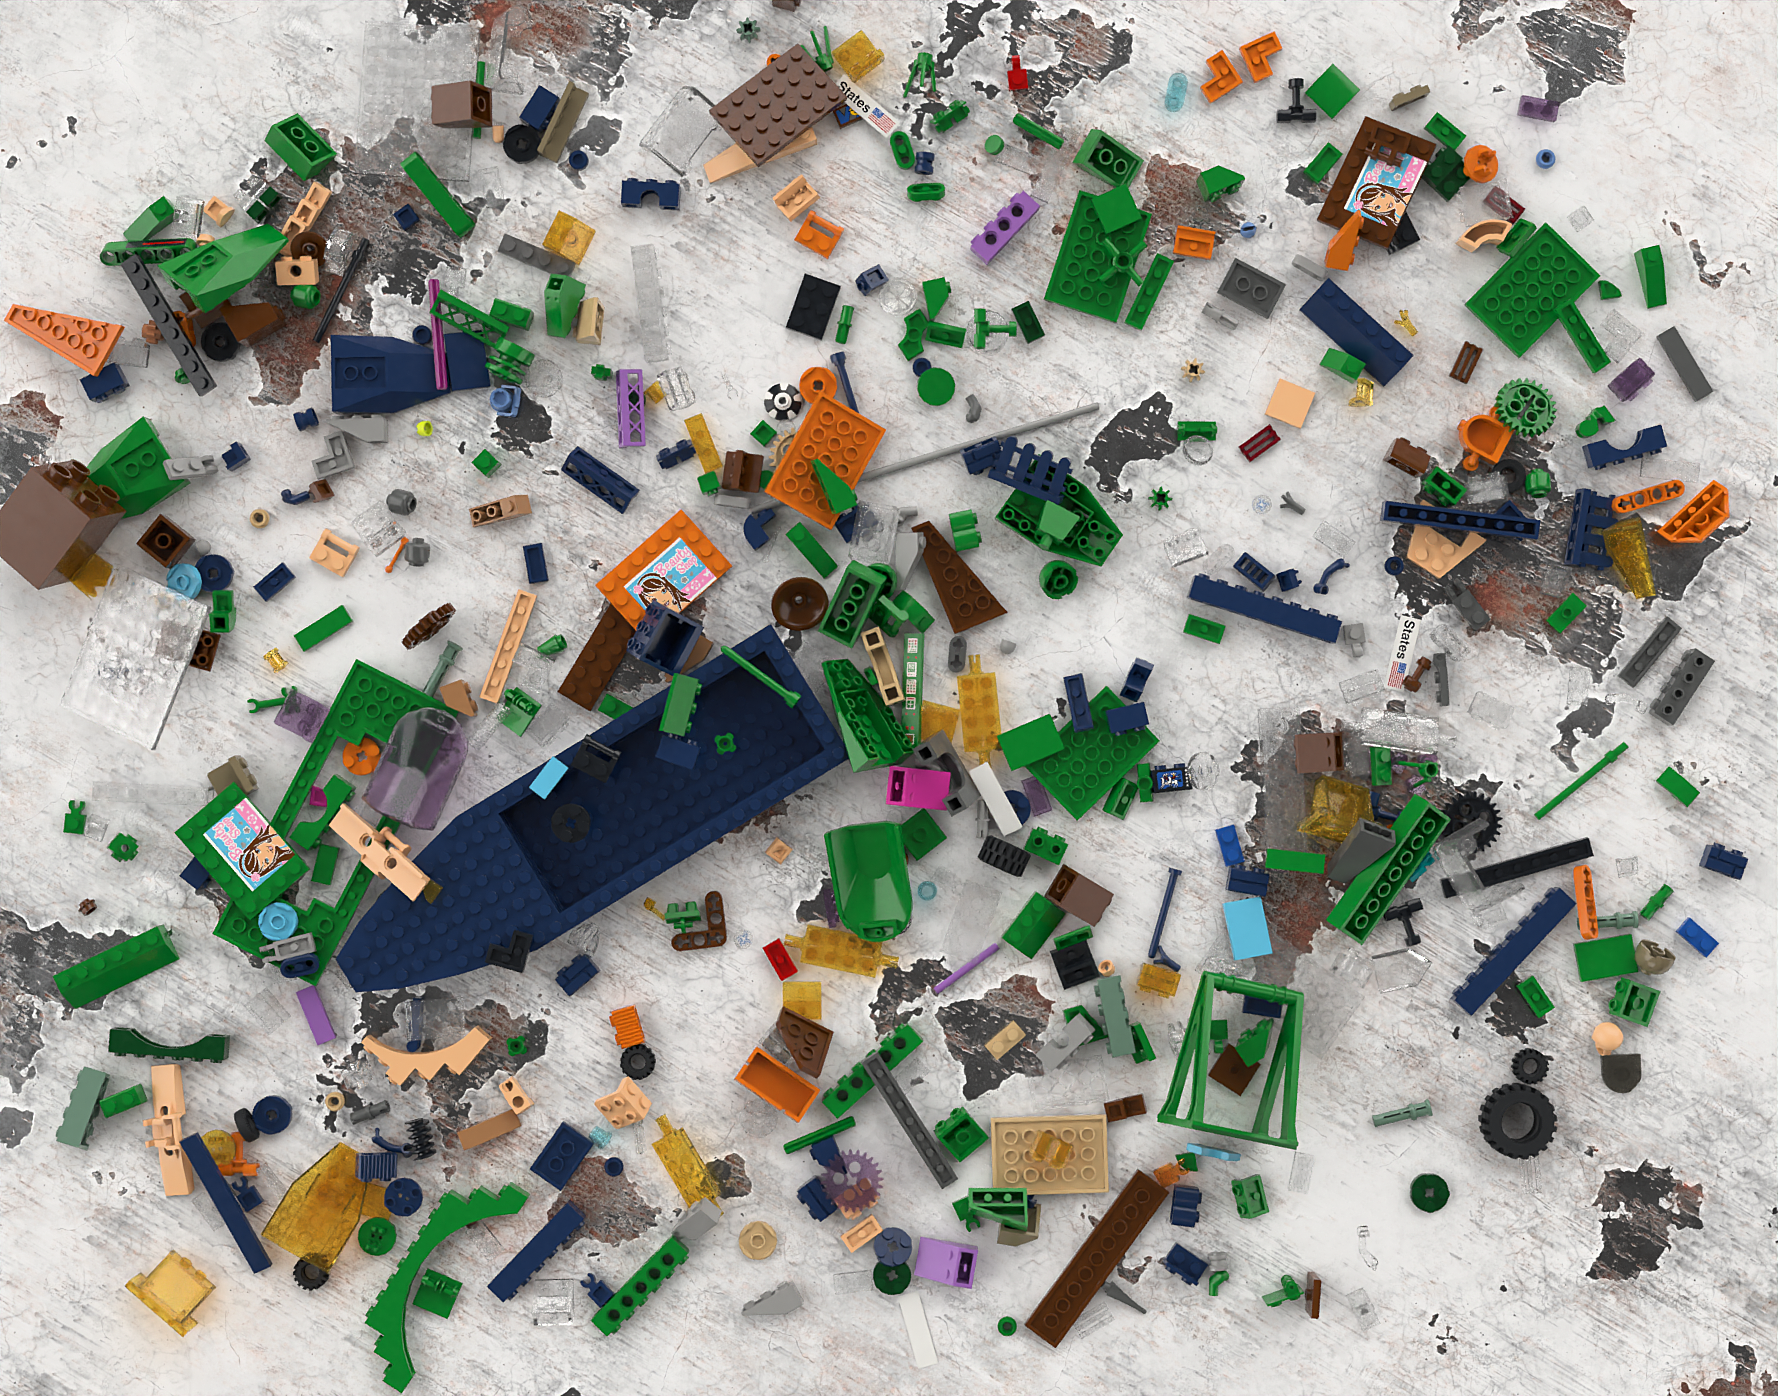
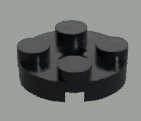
M518 124L506 132L503 149L512 161L517 164H527L538 157L537 149L541 143V138L534 128ZM521 139L524 142L527 141L526 147L524 149L522 147H517L519 145V140Z
M214 323L202 333L201 347L212 360L218 362L232 360L239 352L241 344L235 338L228 324ZM223 337L225 345L219 347L216 341Z
M565 804L559 807L551 819L554 834L563 842L574 843L584 839L591 826V817L588 811L577 804ZM568 818L576 820L575 828L567 827Z

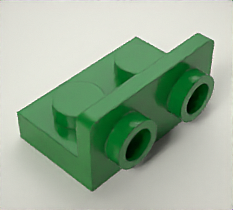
M1137 1021L1130 1024L1136 1053L1131 1055L1135 1063L1139 1064L1145 1060L1150 1062L1157 1059L1141 1023Z
M1260 1174L1231 1181L1232 1192L1236 1199L1237 1212L1240 1218L1252 1219L1269 1212Z

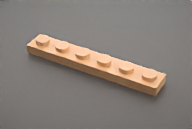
M518 589L479 696L480 698L499 704L537 595Z

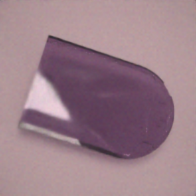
M421 708L405 714L395 725L361 799L375 812L414 829L433 831L467 757L468 740L465 737L461 724L449 713L436 708Z

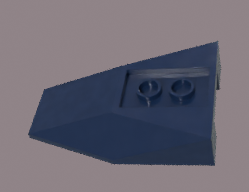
M330 335L332 412L337 415L397 413L451 393L446 353L448 387L446 390H438L436 388L433 349L395 337Z

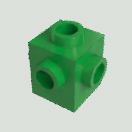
M119 832L106 848L112 852L111 856L115 860L127 862L128 859L132 861L138 854L136 849L139 846L135 844L137 842L135 838L129 834L124 836ZM122 845L127 847L125 852L121 849Z

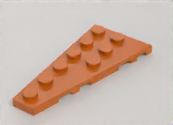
M16 304L11 306L4 319L8 324L96 377L101 372L125 328L122 325Z

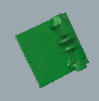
M516 687L514 690H505L504 695L507 702L496 719L522 737L542 705Z
M427 1268L412 1304L448 1319L463 1283Z
M1283 1275L1281 1278L1283 1289L1261 1297L1267 1306L1277 1307L1282 1304V1301L1299 1299L1300 1295L1304 1294V1291L1295 1283L1290 1275Z

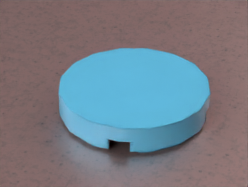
M182 563L174 565L169 570L166 580H168L167 590L171 597L177 601L186 602L198 596L202 580L197 568L191 564Z
M276 902L262 910L259 915L258 924L266 938L280 941L288 939L295 933L298 927V917L291 906L286 903Z

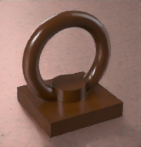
M187 292L179 295V298L188 309L185 313V318L187 320L195 319L201 329L223 316L219 308L233 306L229 299H226L215 306L214 309L204 313L195 306Z

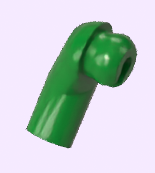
M1226 1270L1216 1271L1210 1276V1296H1218V1286L1229 1279V1273Z

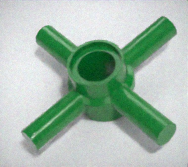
M1108 238L1103 240L1102 244L1114 258L1112 261L1113 266L1103 273L1099 280L1105 283L1115 273L1126 272L1138 287L1144 283L1143 279L1132 266L1133 258L1147 248L1146 243L1142 241L1127 253L1119 252ZM1125 258L1128 261V265L1120 266L1118 259Z

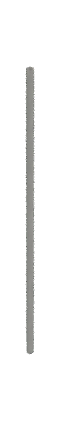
M1098 402L874 469L862 473L858 482L960 452L964 448L994 436L1000 440L1099 410ZM775 499L752 506L750 510L752 514H756L765 508L769 510L785 504Z

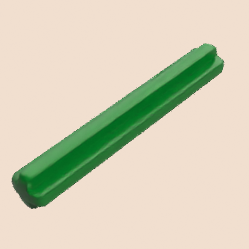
M853 1116L847 1117L784 1144L783 1148L786 1154L793 1153L852 1128L856 1125Z

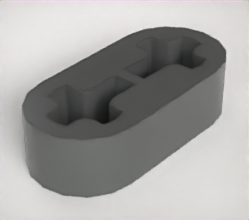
M961 636L952 638L949 644L948 667L955 673L962 671L965 667L967 642ZM957 639L964 644L963 647H960L959 653H956V647L953 646ZM955 655L959 656V662L962 663V666H959L958 669H954V666L951 665V662L955 661Z

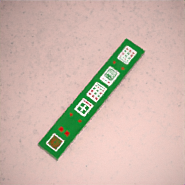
M904 633L902 691L906 701L902 702L901 726L906 737L912 743L913 748L921 743L924 633Z

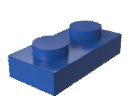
M1234 824L1215 829L1225 867L1245 862Z
M1689 917L1675 931L1706 958L1719 944Z

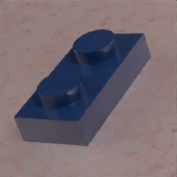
M282 562L253 588L265 602H268L294 580L296 576Z

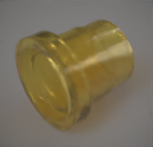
M658 380L643 392L656 404L667 395L659 386Z

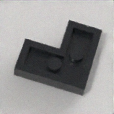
M515 929L509 948L490 943L485 963L524 973L534 935Z

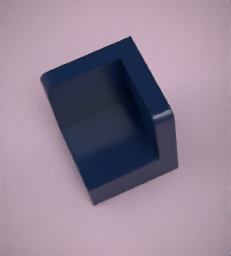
M237 441L230 445L232 449L222 454V458L227 464L226 468L231 472L251 460L242 444Z

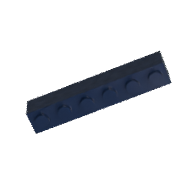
M569 1200L487 1285V1288L503 1303L507 1298L511 1301L518 1293L516 1289L520 1285L524 1287L532 1279L530 1275L534 1271L538 1273L545 1265L543 1261L547 1257L551 1259L558 1252L556 1248L561 1243L565 1245L572 1237L570 1233L574 1229L578 1231L585 1224L583 1220L586 1215Z

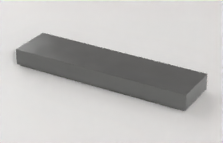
M1675 326L1656 336L1695 402L1714 392Z
M1665 616L1617 676L1634 688L1682 628L1668 616Z

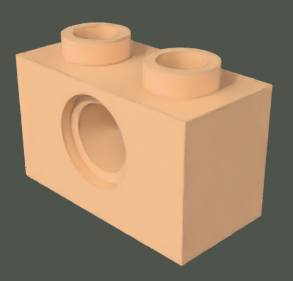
M282 256L281 260L275 262L277 285H316L319 282L318 259H312L311 256H300V259H292V256ZM294 265L300 267V275L294 273Z

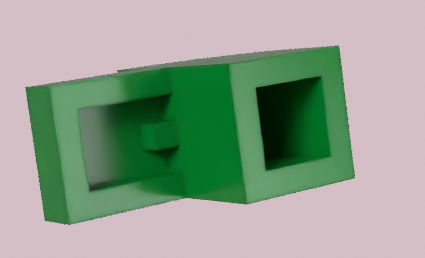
M233 590L212 591L213 611L209 613L210 632L230 633L234 629L236 622Z
M904 590L892 601L900 611L904 610L908 613L909 618L907 620L921 633H924L935 621L928 611Z

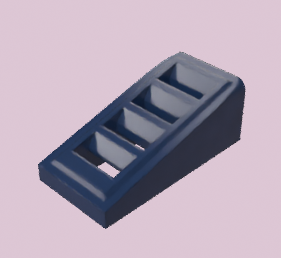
M1246 552L1233 565L1238 572L1263 592L1276 578L1272 572ZM1248 559L1250 562L1242 569L1241 566ZM1254 564L1256 567L1248 574L1247 571ZM1259 569H1260L1262 572L1258 575V577H1257L1256 579L1253 578L1254 575H1255V574L1259 571ZM1265 575H1267L1268 577H1267V578L1265 579V581L1261 584V583H1260V580H1261Z

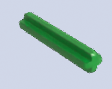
M1016 114L1013 118L1015 125L1053 147L1060 149L1063 146L1064 140L1026 117Z

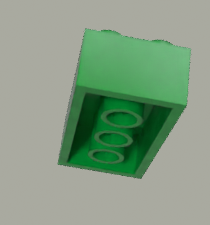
M852 560L842 576L818 632L852 649L863 631L887 577Z

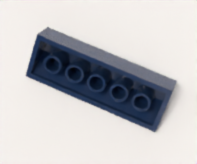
M1329 278L1299 309L1347 354L1364 362L1366 365L1363 369L1383 387L1414 356Z

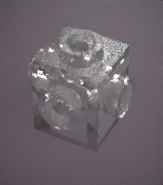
M360 1060L349 1063V1068L341 1071L347 1089L356 1086L357 1089L368 1086V1082L373 1079L372 1076L374 1075L371 1065H368L367 1061L361 1063Z

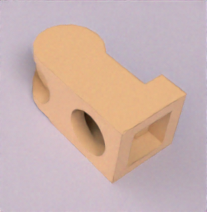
M513 1076L499 1085L505 1099L516 1115L522 1114L534 1105V1102L527 1096Z

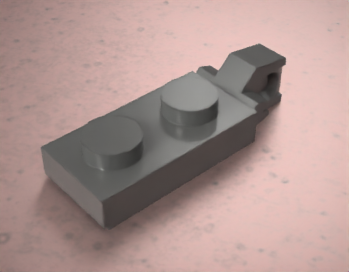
M1446 653L1433 654L1432 662L1438 672H1434L1435 684L1438 683L1439 691H1436V703H1440V707L1449 706Z

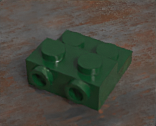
M1450 146L1446 149L1442 147L1435 154L1436 160L1433 163L1429 161L1422 176V179L1446 202L1470 179L1463 172V158Z

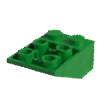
M550 275L544 290L547 335L566 338L570 333L572 320L578 313L579 302L585 295L586 284L567 275Z

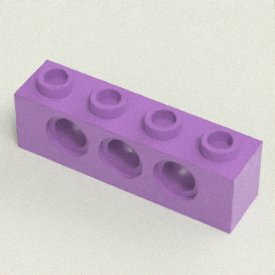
M1024 190L1020 194L1017 192L1010 199L1011 204L1007 208L1004 206L997 213L998 218L994 222L991 220L984 227L985 232L981 236L977 234L970 242L972 244L970 250L986 265L1039 211L1040 205ZM1013 209H1019L1021 210L1022 215L1019 217H1015L1012 215L1011 211ZM1000 223H1007L1009 229L1002 231L998 225ZM992 236L996 242L993 245H989L985 239Z

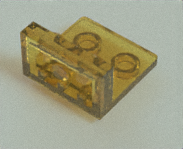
M862 30L832 51L833 57L854 83L884 62V53L881 49L877 50Z

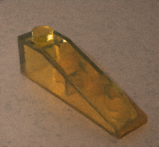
M1640 517L1619 521L1602 530L1606 550L1636 599L1656 595Z

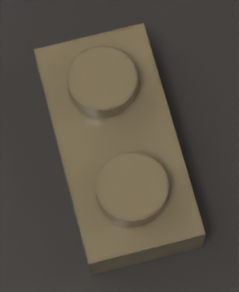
M1417 85L1411 88L1409 93L1404 94L1401 92L1394 95L1389 103L1391 111L1427 97L1430 93L1428 85L1423 87Z

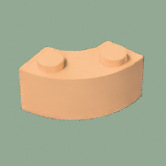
M1495 219L1481 221L1463 233L1455 244L1471 253L1482 244L1491 243L1499 245L1504 241L1512 224Z

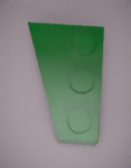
M969 1188L968 1213L1026 1232L1028 1228L1027 1188Z

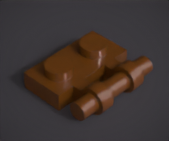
M1375 123L1369 138V142L1375 144L1374 149L1366 147L1364 155L1369 156L1370 159L1375 161L1378 159L1386 162L1388 166L1400 167L1403 160L1396 158L1397 153L1406 154L1413 136ZM1381 147L1390 149V155L1380 152Z

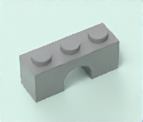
M1080 1013L1063 1028L1069 1037L1068 1045H1059L1052 1039L1036 1054L1051 1072L1055 1068L1060 1070L1067 1063L1065 1059L1069 1055L1073 1057L1080 1051L1078 1046L1082 1042L1086 1045L1094 1037L1092 1035L1095 1031L1094 1027Z

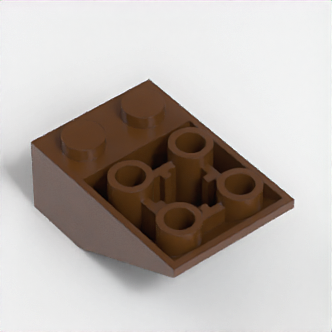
M165 619L154 656L211 672L221 635Z
M1342 732L1295 735L1294 748L1296 750L1295 767L1297 774L1344 770Z

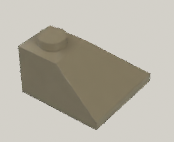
M1035 1204L1031 1209L1027 1208L1028 1228L1026 1232L999 1223L997 1244L1016 1247L1038 1239L1041 1204Z

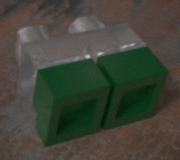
M252 175L246 182L252 189L246 194L240 188L234 194V197L239 202L238 205L259 224L270 211L257 198L272 210L283 197L262 179L259 180Z

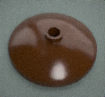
M796 577L783 582L775 590L771 599V609L776 621L783 627L795 631L807 630L819 624L829 607V600L824 587L817 581L807 577ZM798 596L802 597L800 600L795 599Z

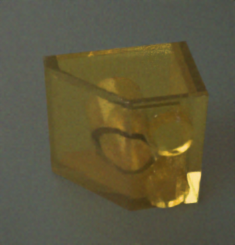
M559 210L542 245L546 250L580 265L596 231L580 220Z

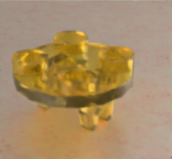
M215 1129L201 1137L218 1168L225 1167L233 1161L236 1155V1143L228 1132Z

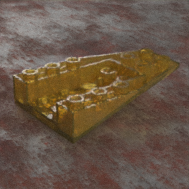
M342 1142L334 1146L291 1184L260 1235L330 1275L356 1229L362 1213L369 1182H361L360 1179L355 1177L356 1153L359 1152Z

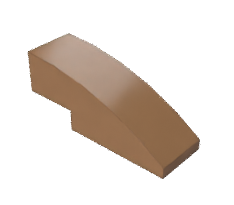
M510 1109L462 1129L457 1134L465 1151L520 1127L521 1124L514 1110Z

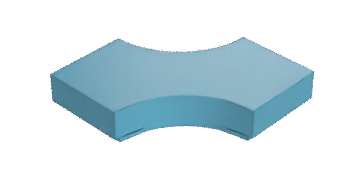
M1187 1143L1186 1150L1189 1152L1226 1161H1240L1241 1154L1202 1144Z

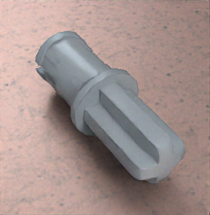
M1209 302L1206 303L1201 312L1214 319L1216 323L1220 322L1232 330H1235L1239 324V321L1226 314L1224 309L1220 310Z
M978 800L977 818H975V821H977L976 838H986L988 836L989 808L984 800Z

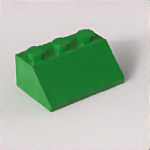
M298 113L272 125L264 140L303 181L316 176L337 155Z
M674 673L659 728L660 731L680 736L690 733L692 722L689 721L690 716L695 714L697 703H694L695 697L700 695L702 684H699V679Z
M1034 891L1001 935V938L1032 960L1066 913L1037 891Z

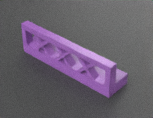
M619 369L615 372L619 448L646 446L642 369ZM627 374H637L638 382L634 386L628 382ZM632 391L638 395L639 401L635 405L629 401L628 397ZM633 410L639 415V421L636 424L629 419V414ZM634 429L640 434V442H630V433Z

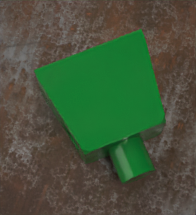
M1047 500L1042 507L1035 531L1037 535L1042 537L1038 545L1045 550H1049L1052 543L1060 545L1080 516Z

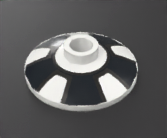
M778 383L766 392L764 407L773 419L788 421L796 417L800 412L802 397L793 385ZM785 398L786 403L780 404L779 400Z

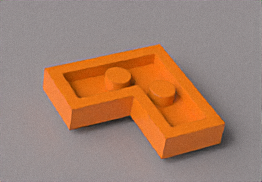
M1275 31L1239 48L1254 83L1273 75L1266 57L1282 50Z
M1223 50L1206 60V64L1215 77L1202 85L1200 89L1211 104L1241 85L1243 81Z

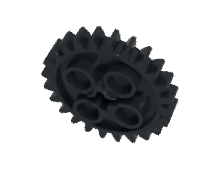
M1465 791L1464 797L1461 793H1457V800L1451 797L1452 804L1445 803L1448 809L1441 810L1451 819L1445 830L1441 833V835H1447L1445 842L1452 841L1450 847L1458 845L1457 851H1461L1464 848L1465 853H1469L1470 848L1473 853H1477V848L1480 851H1484V845L1490 848L1491 844L1489 841L1496 842L1497 840L1494 838V835L1501 834L1497 831V828L1503 827L1498 824V821L1503 818L1496 815L1500 810L1493 809L1497 804H1489L1491 798L1487 797L1484 799L1483 793H1480L1477 797V792L1475 791L1472 792L1471 796L1468 791ZM1465 804L1469 807V813L1466 815L1461 811L1462 806ZM1482 812L1487 814L1485 822H1481L1479 819V815ZM1455 815L1465 819H1472L1473 822L1485 826L1486 830L1473 825L1469 826L1468 822L1455 818ZM1457 822L1462 825V830L1459 833L1454 830V825ZM1474 830H1478L1480 833L1477 840L1472 838Z

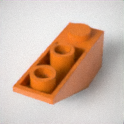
M1360 210L1353 214L1328 243L1324 260L1325 267L1348 271L1349 265H1353L1355 258L1353 249L1359 243L1358 229H1362L1364 217L1361 216Z

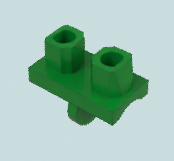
M695 901L687 902L686 911L679 912L678 903H670L667 906V913H664L666 923H674V929L681 928L682 934H686V928L693 927L694 921H701V914Z

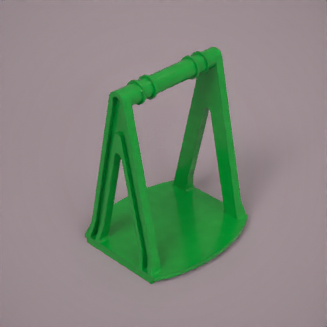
M1204 971L1200 978L1168 1096L1160 1113L1157 1115V1122L1296 1150L1299 1144L1295 1122L1304 994L1287 989L1285 986L1277 987L1276 984H1263L1237 978L1235 975L1228 976L1223 972ZM1214 989L1219 992L1222 990L1226 991L1228 994L1237 993L1264 999L1269 1003L1277 1002L1279 1005H1288L1251 1133L1203 1123ZM1195 1049L1191 1104L1187 1117L1180 1119L1176 1118V1113ZM1285 1066L1280 1138H1274L1268 1135L1269 1119Z

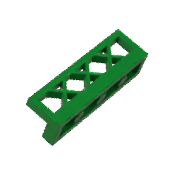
M440 290L437 299L429 314L494 348L495 343L489 341L487 334L495 332L501 335V338H505L510 328L506 324L443 290ZM439 303H442L448 307L449 313L442 315L435 310ZM461 313L465 316L466 322L456 323L453 315ZM470 324H481L483 332H473Z

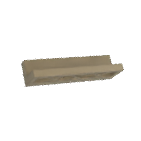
M571 81L568 82L537 149L540 156L555 163H558L589 96L588 92L577 88Z

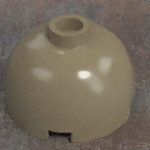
M1642 939L1635 951V961L1641 968V972L1651 976V974L1660 975L1669 971L1676 959L1675 955L1667 948H1664V950L1658 947L1659 944L1656 942Z

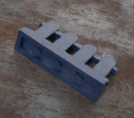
M1010 436L1006 441H1001L1000 446L1003 449L999 460L995 459L993 463L997 466L989 471L987 477L1045 501L1049 500L1060 505L1064 499V495L1060 493L1065 492L1067 488L1063 486L1067 474H1072L1073 469L1070 468L1071 460L1068 457H1063L1059 463L1052 461L1054 455L1050 450H1045L1041 456L1034 454L1036 447L1033 443H1027L1023 449L1017 447L1018 439L1015 436ZM1015 452L1021 454L1017 467L1010 465ZM1032 459L1039 461L1034 474L1028 472ZM1050 466L1056 468L1052 481L1046 479ZM1027 477L1029 479H1032V481L1025 480V478Z
M1576 489L1564 565L1586 567V564L1598 566L1597 570L1604 571V568L1613 565L1612 557L1606 556L1607 549H1612L1616 546V540L1613 537H1609L1610 530H1615L1619 527V521L1616 518H1612L1613 509L1611 504L1616 495L1610 494L1608 498L1597 496V492L1591 491V489ZM1595 508L1607 510L1606 517L1595 515ZM1592 527L1603 528V535L1592 534ZM1589 545L1601 547L1600 554L1588 552Z

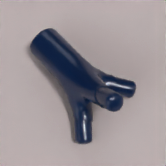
M1161 945L1158 946L1162 957L1160 960H1154L1153 963L1166 965L1175 972H1178L1181 966L1166 955Z

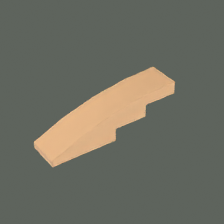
M313 182L306 197L301 199L295 213L290 215L281 234L288 238L289 242L279 253L284 256H292L290 246L293 238L297 234L311 229L332 191L318 182Z

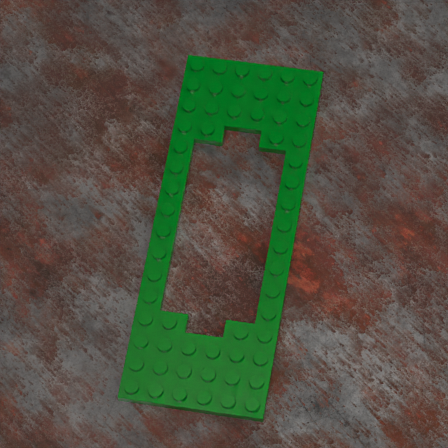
M356 659L271 820V824L285 839L338 737L360 746L367 733L393 746L386 761L406 770L376 827L378 832L384 827H389L392 830L391 833L396 835L459 711ZM372 838L370 839V841H369V843H368V845H367L366 847H368V846L371 845V843H372ZM386 840L384 843L387 850L391 845L389 840ZM360 860L335 908L317 898H313L306 911L282 899V894L272 902L286 903L297 913L298 927L289 938L312 932L317 951L311 953L318 956L320 960L319 968L315 973L298 978L314 986L318 985L375 875ZM230 899L212 934L261 959L268 956H276L274 948L269 951L260 952L259 947L276 942L262 934L258 924L260 913L252 920H249L235 902ZM275 960L268 963L280 968L283 960Z

